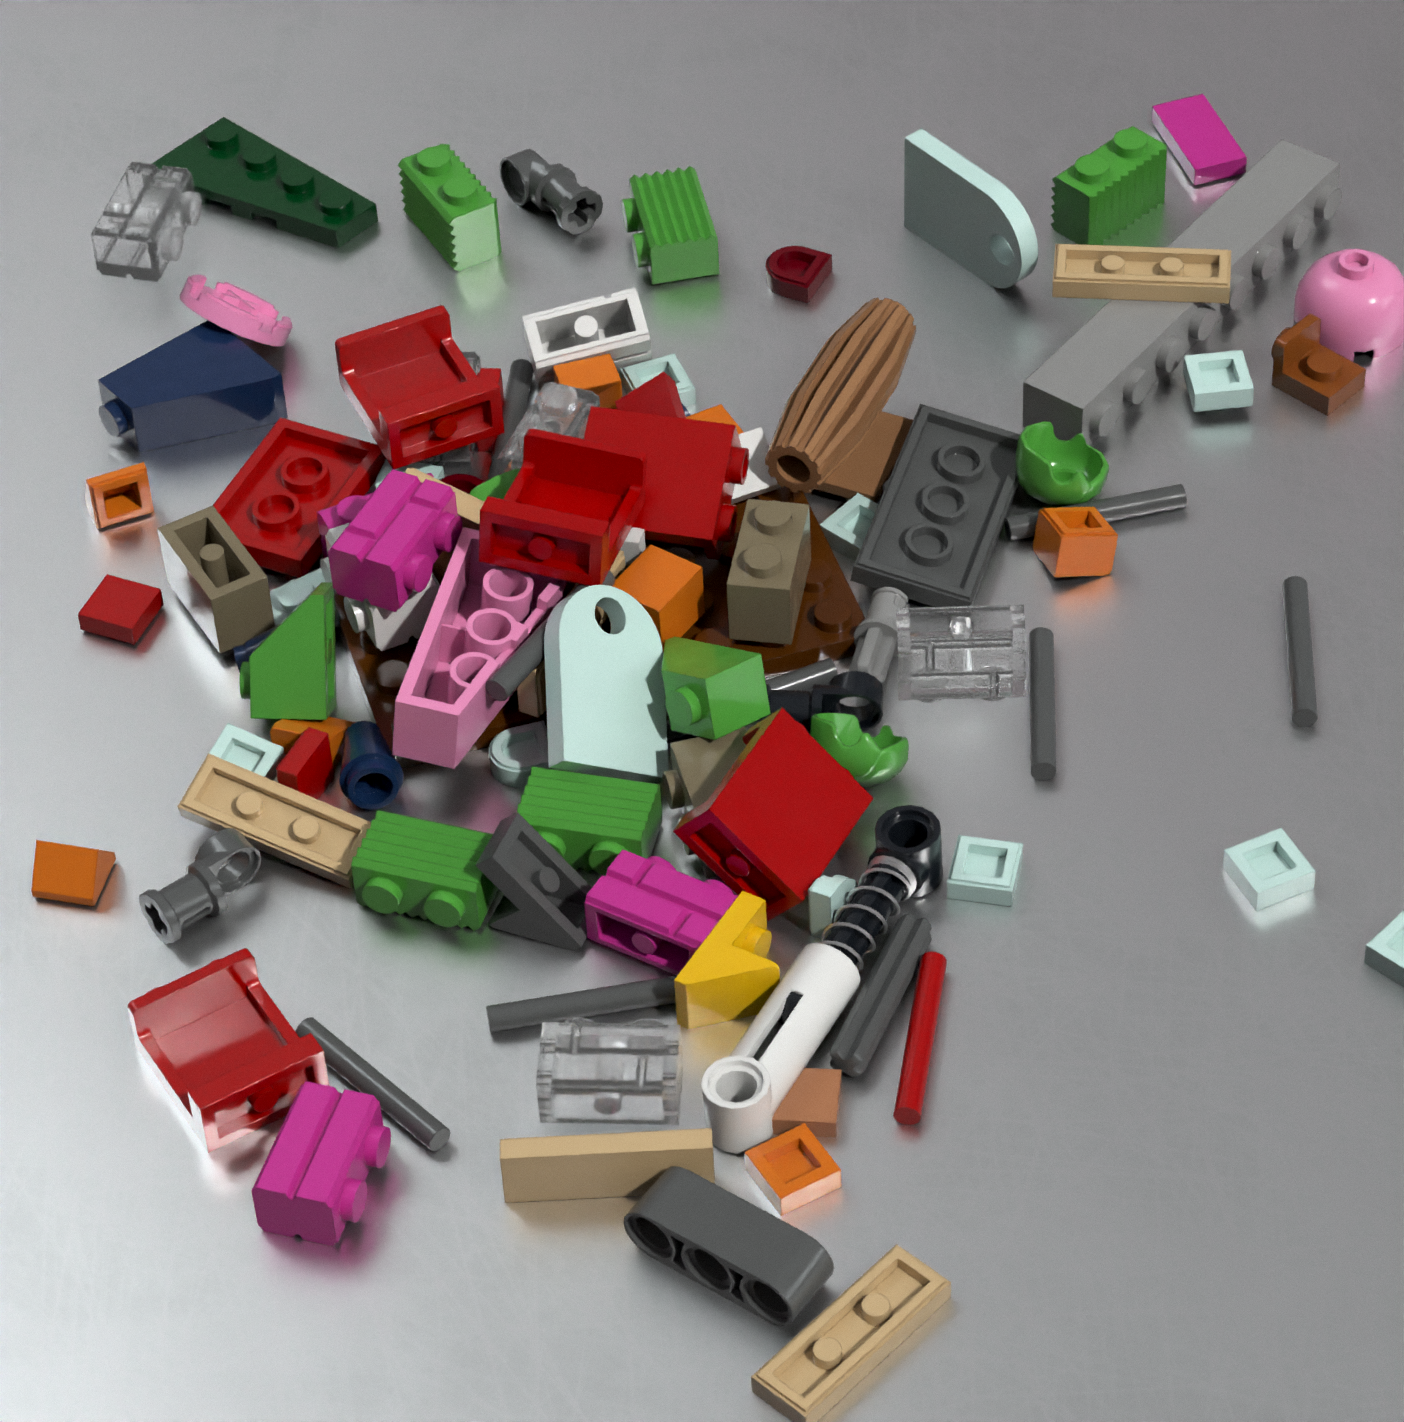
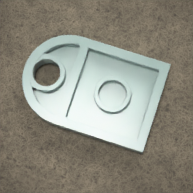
M922 128L904 138V227L992 287L1008 288L1029 276L1034 271L1038 261L1037 237L1025 208L1011 190Z
M609 585L588 586L562 599L553 608L545 627L544 656L549 768L658 784L663 781L662 773L669 770L665 689L661 671L663 648L658 630L646 609L630 594ZM595 606L601 607L607 613L611 623L610 634L602 630L595 618Z

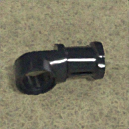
M843 672L834 676L828 685L813 684L810 691L771 690L769 684H766L770 713L773 714L783 707L797 722L806 728L810 735L813 714L846 713L855 715L858 718L862 732L875 728L881 722L883 716L884 690L882 683L875 676L866 672ZM847 697H860L867 699L870 703L865 706L852 707L841 704L840 700ZM765 716V717H763V718L757 720V723L760 722V721H762L763 719H765V718L768 717V716Z

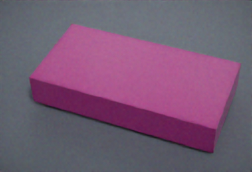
M1204 94L1152 106L1151 122L1194 185L1246 173V155Z

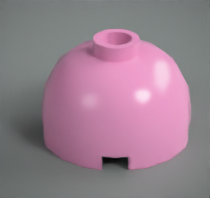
M1345 249L1328 253L1309 267L1298 284L1294 303V322L1298 323L1310 313L1320 318L1319 344L1350 361H1354V352L1373 350V358L1385 356L1401 346L1404 341V277L1393 262L1374 252L1363 249Z

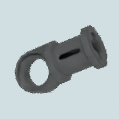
M525 149L501 160L499 167L501 181L512 201L518 205H524L532 201L541 210L551 211L556 215L558 225L563 230L569 231L572 235L581 234L589 230L601 215L603 208L601 196L588 187L579 185L575 173L562 164L550 165L532 149Z
M225 828L214 833L202 844L196 854L195 862L186 867L185 876L159 891L152 889L140 894L139 903L141 910L157 937L165 944L174 943L181 938L182 930L207 915L219 916L226 912L228 908L226 897L246 886L256 875L261 865L259 850L240 831L234 828ZM235 854V856L230 860V862H229L228 864H226L224 867H222V865H223L231 856H233V855Z

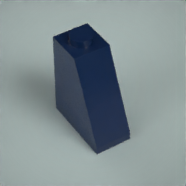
M209 320L98 379L102 401L98 412L104 427L113 437L120 436L139 453L276 424L279 418H288L281 373L233 333Z

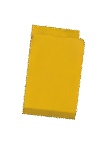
M742 891L674 979L677 1025L686 1029H694L754 1016L760 1012L780 982L778 964L766 959L772 941V934L767 930L765 899Z

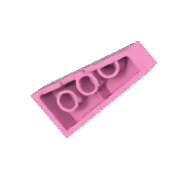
M463 527L395 700L392 755L455 769L513 695L512 693L505 701H498L487 692L486 682L549 617L553 608L562 599L566 598L576 583L479 562V530Z

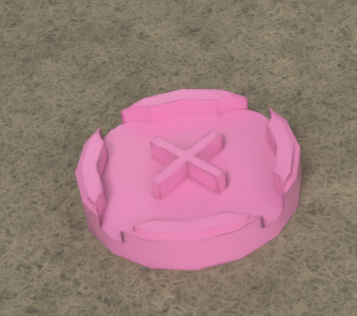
M204 275L188 276L180 293V300L188 308L210 322L244 338L275 347L285 345L292 330V322L289 317L284 316L281 320L277 321L276 318L279 311L274 309L275 306L230 283L225 282L223 284L217 282L215 289L204 286L207 280Z

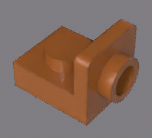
M1310 313L1293 327L1285 328L1274 341L1271 351L1273 358L1272 386L1329 416L1364 388L1366 369L1319 344L1321 319Z

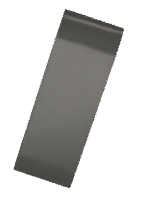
M680 1166L668 1168L625 1215L623 1221L626 1233L641 1251L760 1318L778 1326H787L792 1323L830 1278L834 1270L832 1258L816 1239Z

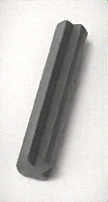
M904 914L898 918L830 1049V1056L832 1058L830 1066L833 1069L842 1070V1073L845 1072L851 1077H858L865 1072L919 966L921 956L926 952L932 940L930 934L932 927L925 918L917 919L911 914Z

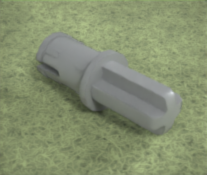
M882 587L873 592L866 618L858 624L854 632L856 650L849 671L866 672L875 676L881 683L885 681L892 658L896 657L903 647L901 629L910 609V604H906L909 599L901 590L894 587Z

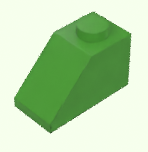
M321 582L258 645L249 656V661L242 662L240 669V694L242 699H250L251 719L327 720L337 706L335 602L332 582Z
M675 636L665 640L661 671L666 695L665 706L672 731L716 740L771 714L762 655L760 653Z

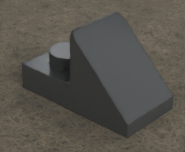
M518 812L501 820L475 865L504 894L488 925L498 930L571 951L581 948L587 938L584 902L587 893L592 887Z

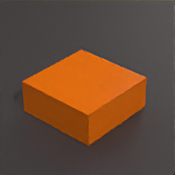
M805 1123L744 1152L745 1170L781 1217L841 1188V1169Z

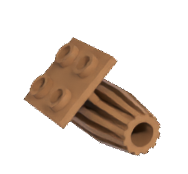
M879 298L871 299L825 342L786 401L767 451L765 465H768V473L777 480V484L790 488V491L795 493L799 491L810 493L817 489L849 499L859 493L877 503L883 493V485L891 476L913 422L912 419L882 411L898 385L916 334V325H913L914 318L902 304L888 298H884V300H879Z

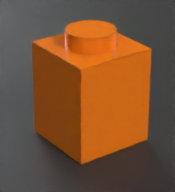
M652 544L633 561L615 580L613 587L630 594L646 609L658 630L663 653L665 640L674 636L681 638L705 613L703 568Z

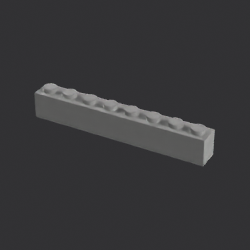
M1281 139L1166 247L1231 250L1229 304L1111 299L1023 382L1022 427L1025 428L1032 424L1048 421L1052 423L1054 434L1059 440L1067 441L1072 439L1077 433H1081L1084 435L1086 444L1089 446L1100 436L1104 437L1109 434L1121 415L1133 404L1142 402L1151 386L1166 372L1174 371L1182 357L1198 341L1206 340L1215 325L1230 310L1238 309L1245 300L1246 295L1262 279L1267 280L1270 278L1278 264L1293 249L1298 250L1301 248L1309 234L1324 219L1329 220L1334 216L1342 198V191L1338 188L1340 163Z

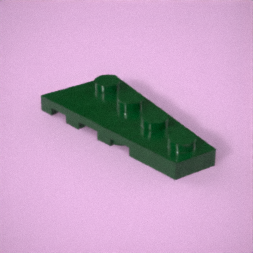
M225 117L209 125L206 129L143 169L146 187L161 192L168 186L184 190L186 200L201 205H206L212 199L230 205L232 215L248 220L268 217L276 220L277 229L335 248H340L378 222L376 203Z

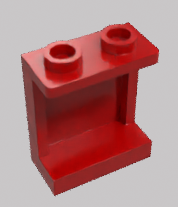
M443 305L338 338L335 341L340 386L392 469H397L505 433L500 386L491 373L480 377L476 375L453 340L450 314Z
M590 406L584 439L642 451L647 455L645 504L632 527L645 529V539L698 546L704 549L708 559L720 560L723 542L733 541L737 527L738 509L736 505H731L735 484L743 485L745 483L749 464L748 448H742L736 426Z
M534 428L529 429L524 437L522 467L504 499L488 496L480 509L479 562L589 586L602 585L645 504L647 455L642 451Z
M783 707L748 729L742 738L747 746L706 802L686 813L673 830L738 896L742 891L765 899L767 922L803 902L808 895L810 886L821 876L873 800V797L854 779L853 775L846 768L842 767L808 733L806 728L797 722Z
M243 948L224 958L214 960L205 967L162 987L154 988L130 1001L127 1005L137 1050L208 1153L287 1116L301 1084L303 1085L305 1081L329 1086L324 1050L311 1033L301 1038L297 1035L261 985L255 958L247 948Z

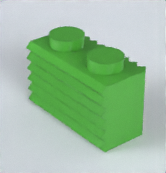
M1131 126L1117 132L1114 138L1090 154L1081 156L1076 160L1075 164L1052 178L1055 186L1051 189L1055 195L1051 198L1055 204L1051 206L1054 211L1051 214L1054 220L1051 226L1054 231L1076 244L1104 245V240H1111V235H1119V229H1127V224H1134V219H1142V214H1149V209H1157V204H1162L1165 200L1166 144Z
M440 144L435 147H428L419 153L403 158L399 162L398 166L401 169L399 175L402 177L400 184L404 187L401 193L405 196L402 199V202L405 204L403 210L454 270L460 272L500 255L501 241L497 200L492 198L491 192L486 191V186L481 185V180H476V176L471 174L470 168H465V162H460V156H455V151L450 150V145Z
M689 166L685 171L678 167L674 172L667 169L663 174L656 171L652 176L644 173L641 177H638L634 174L629 179L630 198L621 200V208L626 233L636 232V234H632V248L636 267H647L652 285L719 275L718 238L696 170Z
M535 766L531 768V776H528V782L525 785L524 794L521 795V803L518 804L517 812L574 870L581 867L586 872L594 870L603 876H606L607 868L622 849L646 859L650 857L663 821L660 784Z
M377 810L375 819H372L370 829H367L366 838H362L361 847L357 848L356 857L352 859L351 868L356 902L362 907L367 905L372 910L383 914H390L396 911L401 915L406 912L412 918L419 915L423 920L430 919L435 924L443 927L458 925L460 928L468 926L473 931H476L481 927L498 891V888L475 866L493 834Z

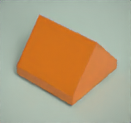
M36 840L31 888L32 896L95 906L116 860L115 852Z

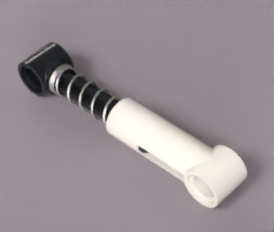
M897 806L886 811L878 819L875 826L876 848L869 857L867 870L860 877L859 887L849 892L847 905L841 906L836 911L835 923L829 924L824 929L821 942L808 944L801 950L729 1057L713 1062L705 1070L701 1080L706 1128L712 1129L713 1145L724 1152L740 1154L771 1139L773 1134V1114L859 987L861 979L859 971L863 969L862 956L864 953H871L875 950L874 938L876 935L885 934L888 931L886 921L889 916H897L900 913L899 901L922 897L931 893L940 885L943 877L940 821L933 812L919 806Z

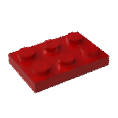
M279 418L212 506L215 507L259 566L300 578L309 572L322 554V536L319 532L317 512L338 505L346 497L354 495L364 496L375 482L386 458L377 444Z

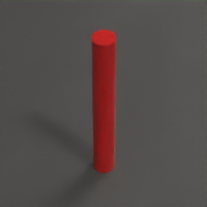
M938 952L924 953L919 963L893 1113L894 1119L904 1125H914L921 1120L947 959Z

